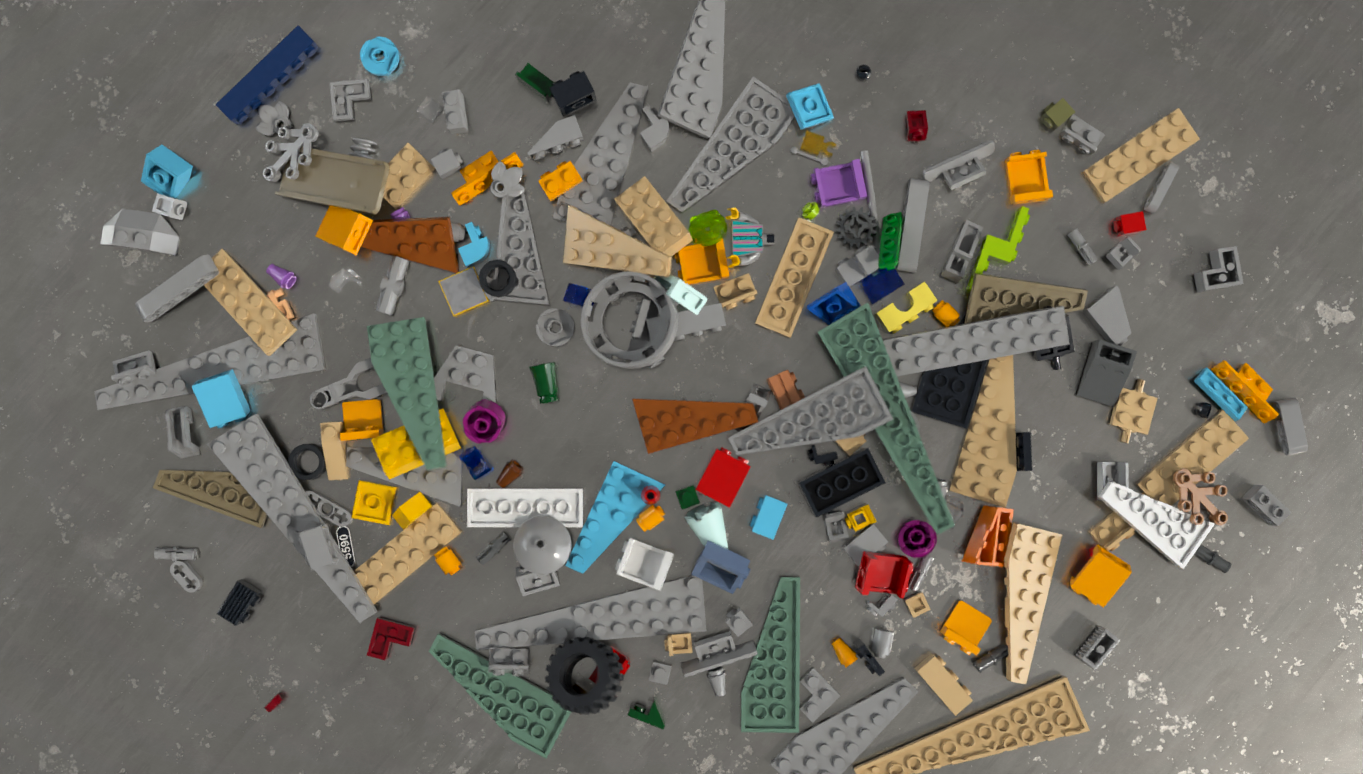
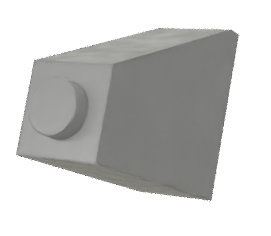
M1114 286L1082 312L1107 342L1121 346L1128 341L1127 337L1131 334L1120 289L1118 286Z

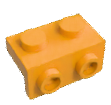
M564 161L557 165L555 171L551 173L548 171L540 176L541 179L538 182L550 201L583 182L571 161Z

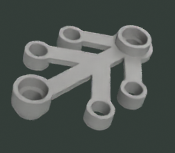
M310 123L303 125L301 129L280 127L278 130L280 138L285 140L290 137L299 138L294 143H277L272 140L266 142L265 149L271 153H276L277 151L286 152L273 166H268L263 170L264 178L270 182H277L281 177L280 169L291 159L290 167L286 169L285 174L290 179H297L299 176L298 163L309 166L312 162L311 145L318 138L319 132L317 128ZM303 146V153L299 155L300 148Z

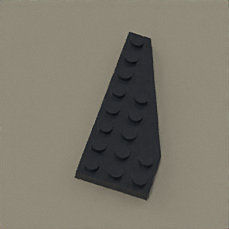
M966 313L957 325L964 324ZM987 360L924 371L920 378L911 411L915 414L967 429Z

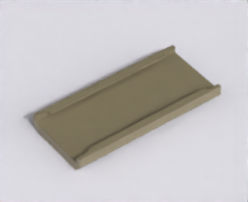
M303 147L300 148L299 155L303 153ZM311 149L312 162L309 166L298 163L299 176L297 179H290L285 174L286 169L290 167L291 159L285 164L279 192H275L276 195L377 214L382 203L389 174V165L384 161Z

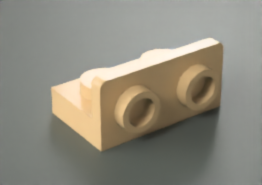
M749 273L713 287L719 303H721L722 308L726 307V310L737 307L736 303L744 301V303L755 300L754 296L758 294Z
M1112 512L1088 532L1099 546L1107 551H1113L1120 546L1119 542L1124 538L1132 537L1135 534V529L1118 514Z

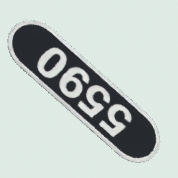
M346 526L339 527L336 531L338 545L352 567L355 563L350 531Z

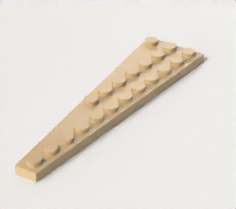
M1064 676L853 768L856 774L922 773V771L967 762L1004 751L1015 750L1019 747L1055 740V738L1063 736L1068 737L1088 732L1090 729L1067 677Z

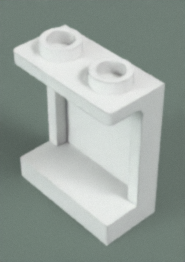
M633 538L625 541L622 552H624L622 560L618 559L615 566L616 574L661 591L674 554L639 542Z

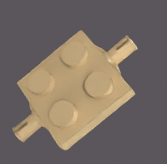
M1137 379L1135 390L1123 388L1114 405L1109 424L1123 430L1120 442L1129 444L1131 433L1137 432L1148 435L1158 398L1142 392L1145 380Z

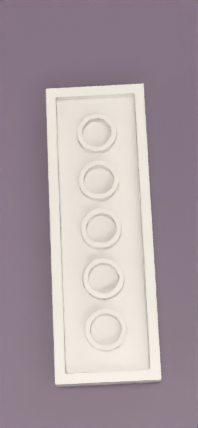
M467 489V527H520L527 520L537 516L552 517L560 521L565 527H583V489Z

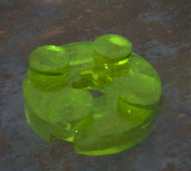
M714 209L693 216L690 219L689 233L695 243H701L702 246L718 243L722 239L724 232L726 233L728 229L723 215Z

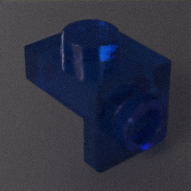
M569 283L563 301L583 307L591 289Z
M476 446L466 449L459 456L474 480L491 471L485 457Z

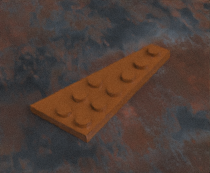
M450 217L373 220L361 247L447 271L455 273L459 271Z
M632 399L648 454L759 422L753 403Z

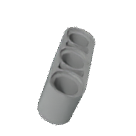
M1293 397L1274 401L1273 408L1279 414L1275 419L1283 453L1285 455L1306 452L1308 450V443L1298 400Z

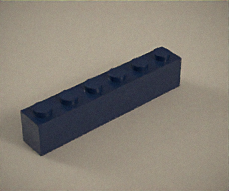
M298 25L215 105L236 125L244 122L248 118V114L252 110L259 108L262 101L266 97L271 96L280 83L286 82L289 75L294 70H298L307 57H311L316 53L319 46Z

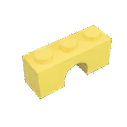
M926 282L921 283L906 293L910 300L908 311H900L891 303L874 314L886 333L892 331L894 334L903 328L901 324L906 321L911 323L919 318L918 313L921 311L926 313L935 307L933 303L938 300Z

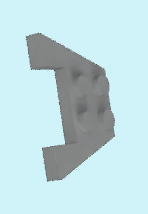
M455 346L434 377L437 400L441 401L445 384L450 382L483 391L482 399L496 403L494 355Z

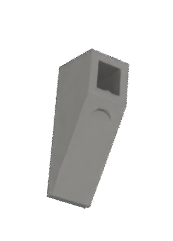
M573 115L557 121L528 152L529 158L538 160L545 157L544 154L550 152L555 154L561 152L564 147L580 145L584 139L576 116Z

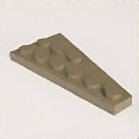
M975 273L964 324L1040 310L1046 306L1056 307L1062 305L1064 306L1065 313L1083 310L1088 290Z
M159 470L153 486L154 489L259 528H263L267 518V514L231 472Z

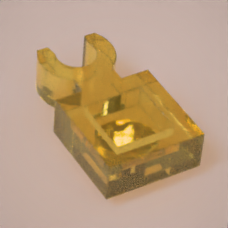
M806 131L800 150L816 156L821 151L826 157H832L833 153L828 152L827 147L835 148L836 144L834 142L825 143L823 142L824 136Z

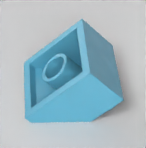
M160 145L146 154L141 182L156 193L176 199L190 180L193 166L164 145Z

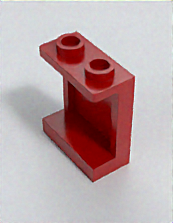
M721 447L720 450H715L695 490L730 508L751 466L747 465L748 460L740 456L736 459L730 456L732 452Z
M863 551L855 588L861 595H869L871 591L896 594L899 598L904 599L905 593L908 591L909 577L913 572V563L906 556Z

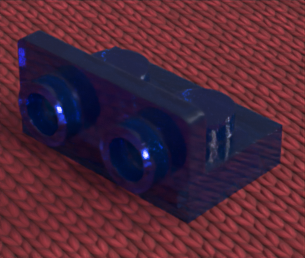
M878 269L879 274L875 276L870 274L862 279L864 283L860 287L871 305L905 285L896 269Z

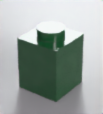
M694 485L675 491L682 510L700 504Z

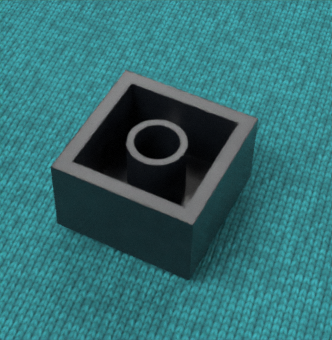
M576 71L569 76L570 78L564 81L558 80L550 87L552 96L563 117L597 101L595 91L585 71Z

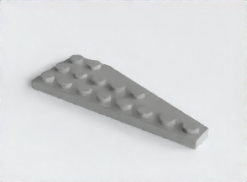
M632 82L629 83L574 164L583 182L558 197L553 215L554 220L567 223L568 205H572L597 220L611 225L617 205L614 198L620 194L649 87Z
M904 677L893 682L881 691L869 695L866 699L845 708L820 724L812 726L809 730L797 734L771 762V765L780 774H843L918 693V690Z

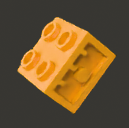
M380 399L342 403L344 433H340L341 441L375 438L384 434Z

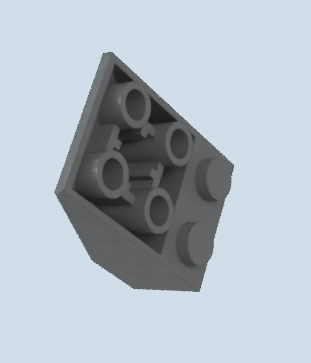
M1103 340L1093 341L1077 396L1114 407L1131 372L1137 351Z

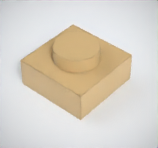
M923 592L904 599L913 618L931 610Z

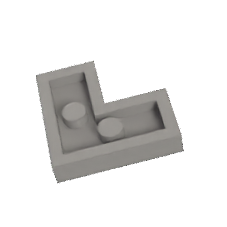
M358 79L329 82L333 121L354 120L352 101L371 99L369 80Z
M814 667L800 679V682L812 695L799 709L812 723L840 697V694Z

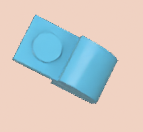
M473 222L465 224L472 243L458 248L467 268L483 262L490 252L489 239L487 237L480 239L483 236L478 225L475 226Z

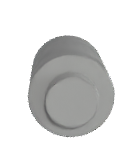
M875 628L871 652L874 653L875 657L886 658V655H890L894 636L893 631Z

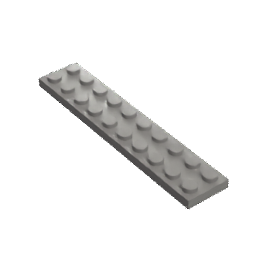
M1062 305L882 339L896 376L1069 344L1064 306Z

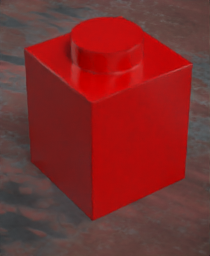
M1143 211L1120 215L1115 218L1113 224L1118 237L1141 233L1147 230Z

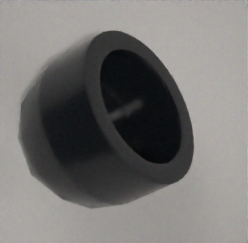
M868 65L858 66L855 72L857 79L860 81L869 79L871 69ZM859 70H868V72H859Z
M1201 402L1197 405L1201 407L1200 410L1195 409L1196 414L1207 419L1211 412L1212 404Z

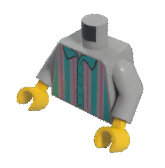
M727 208L732 213L731 216H726L727 220H732V256L726 258L731 259L732 264L728 265V268L749 265L763 253V245H774V233L763 234V225L757 219L738 211L736 208Z

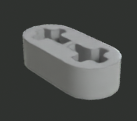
M179 560L170 566L171 575L184 590L191 593L201 589L203 580L188 562ZM177 565H178V566H181V565H182V566L184 567V568L182 569V571H183L184 573H182V572L178 573V572H177V570H178ZM190 580H196L194 587L189 586L191 584Z

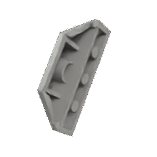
M122 208L103 226L101 245L177 256L180 237L161 214Z

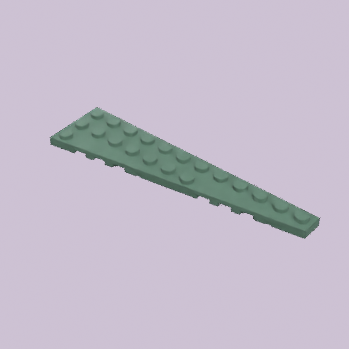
M866 303L818 331V334L844 377L867 367L893 417V420L875 428L936 534L939 535L955 524L870 306Z

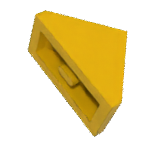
M420 491L398 507L392 517L404 530L429 510L432 505Z

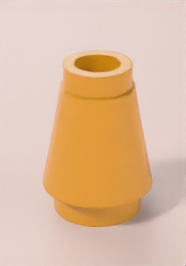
M841 638L831 644L841 665L843 664L845 668L858 659L856 652Z

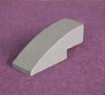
M968 220L964 222L941 273L942 277L955 283L960 282L973 256L984 227Z

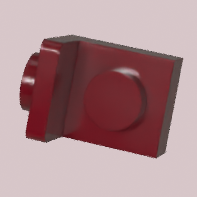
M926 110L907 111V141L926 140L928 133Z

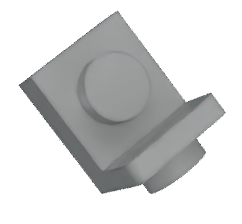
M157 193L152 212L183 220L187 202Z

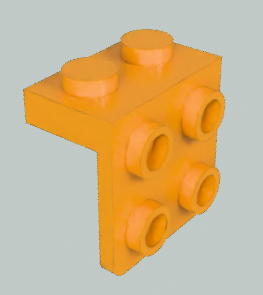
M960 600L940 632L945 635L943 639L954 645L956 642L961 645L960 650L970 655L973 653L978 655L981 649L977 645L992 620Z

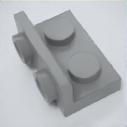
M1074 114L1070 116L1059 133L1066 143L1079 147L1078 150L1086 155L1095 153L1098 149L1097 146L1105 136V134Z
M521 565L516 567V579L522 596L560 586L556 571L549 574H535L529 572Z
M489 648L488 673H493L495 676H503L504 673H512V676H524V674H527L529 670L528 649Z

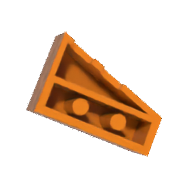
M983 506L962 562L1004 567V558L1011 533L1014 509Z

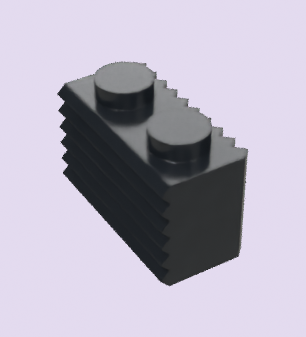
M243 579L238 580L216 614L235 626L241 623L244 624L250 616L248 612L251 607H255L260 601L261 597H259L261 591Z

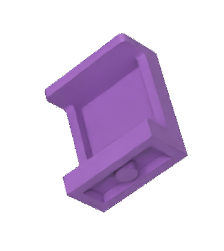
M860 159L821 169L814 168L813 174H810L812 185H816L817 190L814 193L815 201L820 205V208L864 200L867 197Z

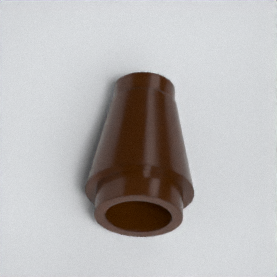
M512 459L506 463L496 483L500 487L505 488L522 475L523 467Z

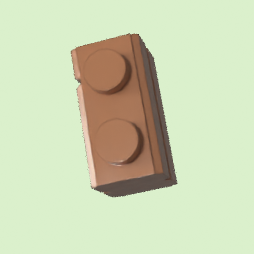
M789 370L766 379L780 410L805 398L802 390H797L795 385L797 379L794 373H790Z

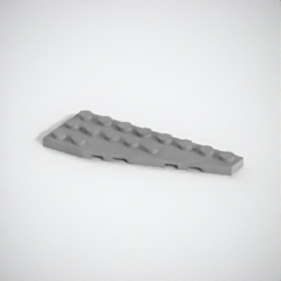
M698 0L657 116L706 139L711 137L723 101L725 0Z
M752 77L666 202L683 213L777 143L795 118L789 101L755 77Z
M864 367L728 437L736 455L855 438L893 420V417L867 367Z

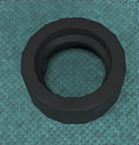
M489 261L480 270V286L491 296H507L516 286V272L505 261ZM493 268H503L509 274V282L501 290L492 289L487 283V274Z
M315 444L299 445L289 455L288 464L294 475L301 480L316 479L326 470L323 449ZM304 451H312L319 458L318 468L312 473H304L297 466V458Z

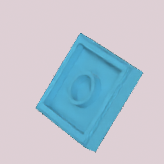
M820 83L786 94L800 130L834 118Z

